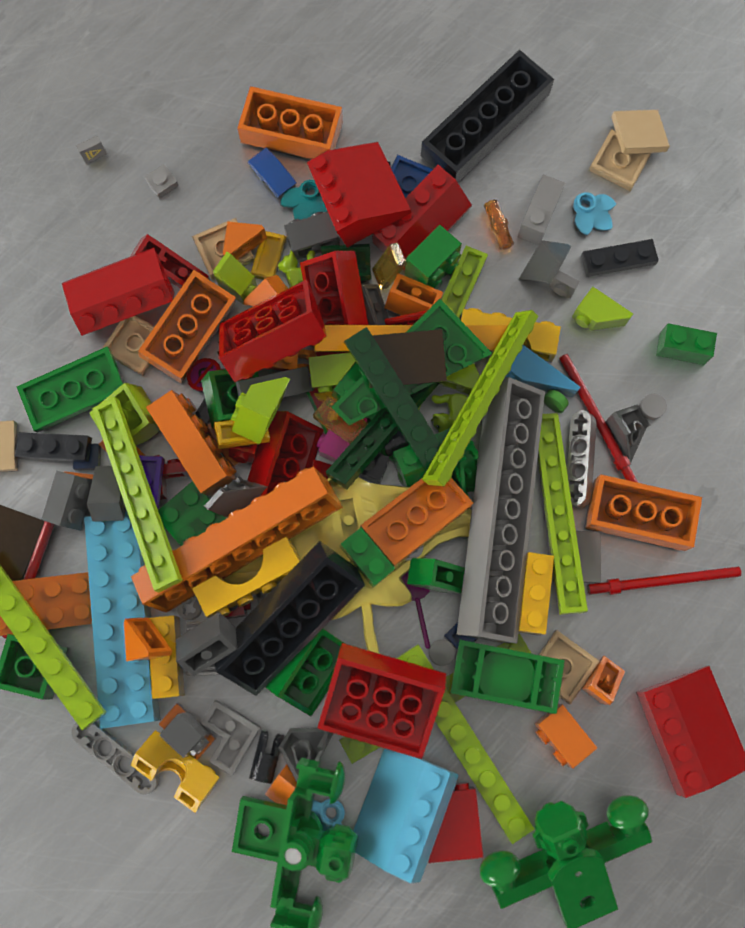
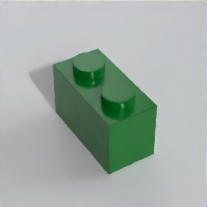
M668 323L659 334L656 356L705 365L714 357L717 333Z
M362 527L340 544V548L373 588L395 570V567Z
M412 558L407 584L440 593L462 594L465 567L438 559Z

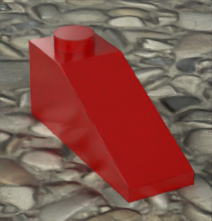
M149 234L140 239L130 255L133 256L155 248L170 283L179 288H182L193 270L207 279L209 275Z

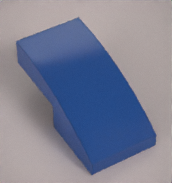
M267 148L248 160V164L260 180H264L277 199L297 184L287 169Z

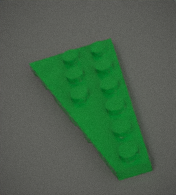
M438 299L406 331L417 332L442 329L446 377L493 354L441 299ZM363 374L331 408L348 425H351L385 408L375 390L369 388V381ZM433 383L404 385L409 395Z

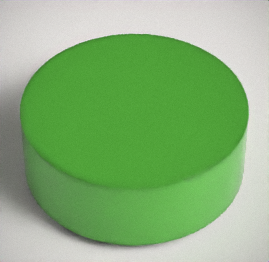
M548 390L544 396L545 405L554 412L563 413L569 405L567 398L556 390Z

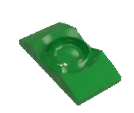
M459 640L450 693L557 714L565 660Z

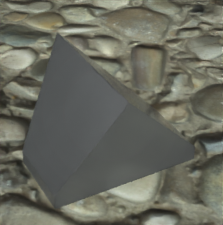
M541 240L519 280L545 281L550 284L572 246L565 243Z
M638 404L614 412L605 421L623 455H627L630 462L633 460L646 428L650 426Z
M239 476L229 485L226 484L223 488L221 487L204 507L228 518L229 514L233 511L249 506L255 498L262 494L267 486L243 480Z
M317 727L289 729L278 748L296 782L299 774V769L296 767L300 759L306 758L319 761L334 733L317 729Z

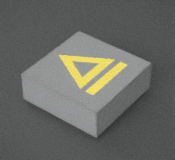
M98 136L76 145L86 164L107 155Z

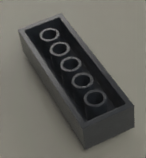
M519 49L422 141L421 157L433 168L439 164L459 182L550 95L554 78Z
M319 541L236 627L237 650L214 663L216 672L257 696L365 586L357 567Z

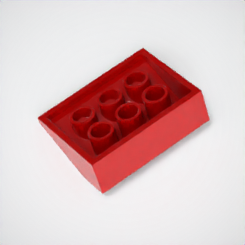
M379 142L327 150L307 162L335 230L347 248L412 213Z
M306 279L219 324V359L234 382L241 379L246 380L263 368H271L279 360L295 356L301 349L309 345H317L323 338L327 337L325 324L308 280Z
M342 643L317 729L422 759L445 692L446 673Z
M709 665L636 692L676 795L688 798L709 790L745 771L744 748Z

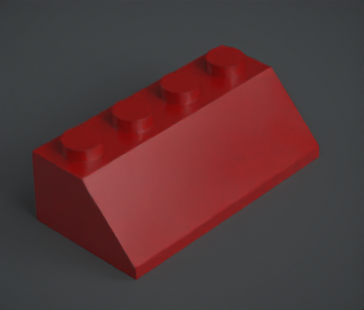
M439 164L406 197L412 213L372 234V243L404 272L406 258L439 225L449 231L472 207L471 202L456 179Z
M155 248L62 282L70 315L81 336L173 301L175 293Z
M333 251L300 262L303 281L308 280L325 325H368L355 251ZM316 352V355L325 356L350 352Z
M277 411L268 428L270 440L267 443L258 445L247 481L267 486L260 496L269 494L274 491L278 484L289 482L297 477L300 471L312 467L313 459L315 460L318 451L317 443L324 432L322 428L289 411Z

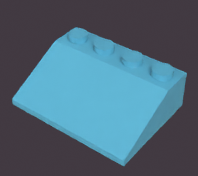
M384 748L353 830L358 835L356 854L410 884L421 882L459 774L424 759Z

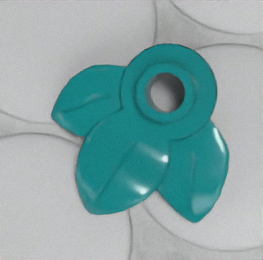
M306 180L300 187L287 190L280 203L283 207L293 208L294 219L302 220L311 217L317 212H327L314 180ZM310 190L315 192L312 195L306 194Z

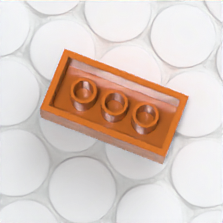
M250 86L237 127L240 141L248 145L313 159L327 150L336 148L343 124L342 107Z
M193 270L138 350L139 357L182 384L218 331L219 324L224 322L234 307L236 297Z
M171 390L146 407L200 493L212 497L221 487L223 488L226 484L229 485L233 480L237 479L234 475L237 472L230 460L226 461L222 457L223 449H218L217 440H213L207 432L210 431L208 425L194 413L197 409L189 398L186 399L182 393L179 395Z
M600 474L593 481L592 498L589 503L585 529L687 551L694 548L702 497Z

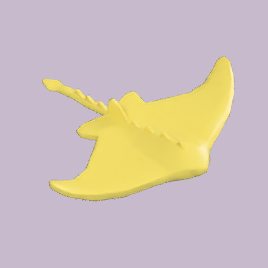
M358 477L348 489H345L328 478L327 480L330 482L343 508L289 540L293 544L300 560L321 541L353 564L340 548V544L357 531L361 524L410 487L369 483ZM469 508L423 545V552L418 558H424L439 544L457 537H469L472 509ZM263 555L223 580L235 585L250 581L261 569ZM402 561L390 575L374 588L359 571L365 586L331 619L336 620L361 607L364 637L367 650L379 653L371 605L393 607L403 606L412 601V595L401 579L409 571L410 561Z

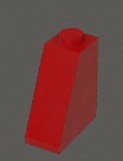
M468 782L456 783L428 863L483 858L476 789L473 786L469 787Z

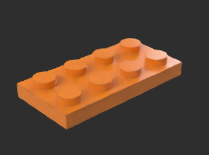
M452 478L445 486L428 485L420 479L361 524L360 527H362L390 563L396 567L471 508L474 503Z
M88 572L12 581L47 630L92 624ZM0 616V636L13 634Z

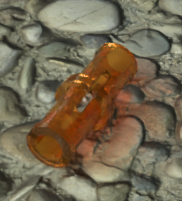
M498 199L488 201L484 204V208L490 221V230L494 232L500 250L510 248L514 245V241L507 226L509 224L508 220L502 214Z

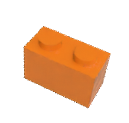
M398 273L389 291L384 308L399 315L425 311L438 299H441L443 292Z
M558 704L557 714L546 713L534 723L538 728L535 733L545 745L550 743L554 748L553 756L562 767L567 765L572 769L575 768L597 749L596 745L563 704Z

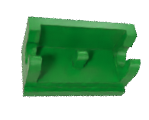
M469 441L464 450V455L455 466L451 477L468 497L467 492H474L477 473L476 459H478V450L475 448L473 441Z

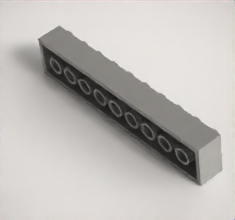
M509 377L504 378L499 392L494 396L488 407L487 414L483 417L457 635L493 642L517 644L545 391Z

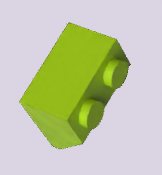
M283 377L252 384L246 394L242 392L236 402V409L231 420L235 421L232 432L261 444L280 407L290 379Z
M124 383L101 402L103 403L113 397L120 401L135 445L148 441L160 431L146 408L151 404V401L142 386ZM92 410L90 412V415L98 427L94 412Z

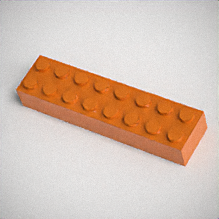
M315 467L304 469L294 479L278 484L274 491L265 496L255 498L249 506L233 511L224 521L210 525L204 533L185 540L182 546L172 550L183 581L158 593L153 589L145 565L138 570L139 572L131 576L142 604L167 613L194 597L195 594L192 588L215 575L222 579L226 578L261 557L264 548L284 537L288 539L293 538L340 510L343 506L330 482Z

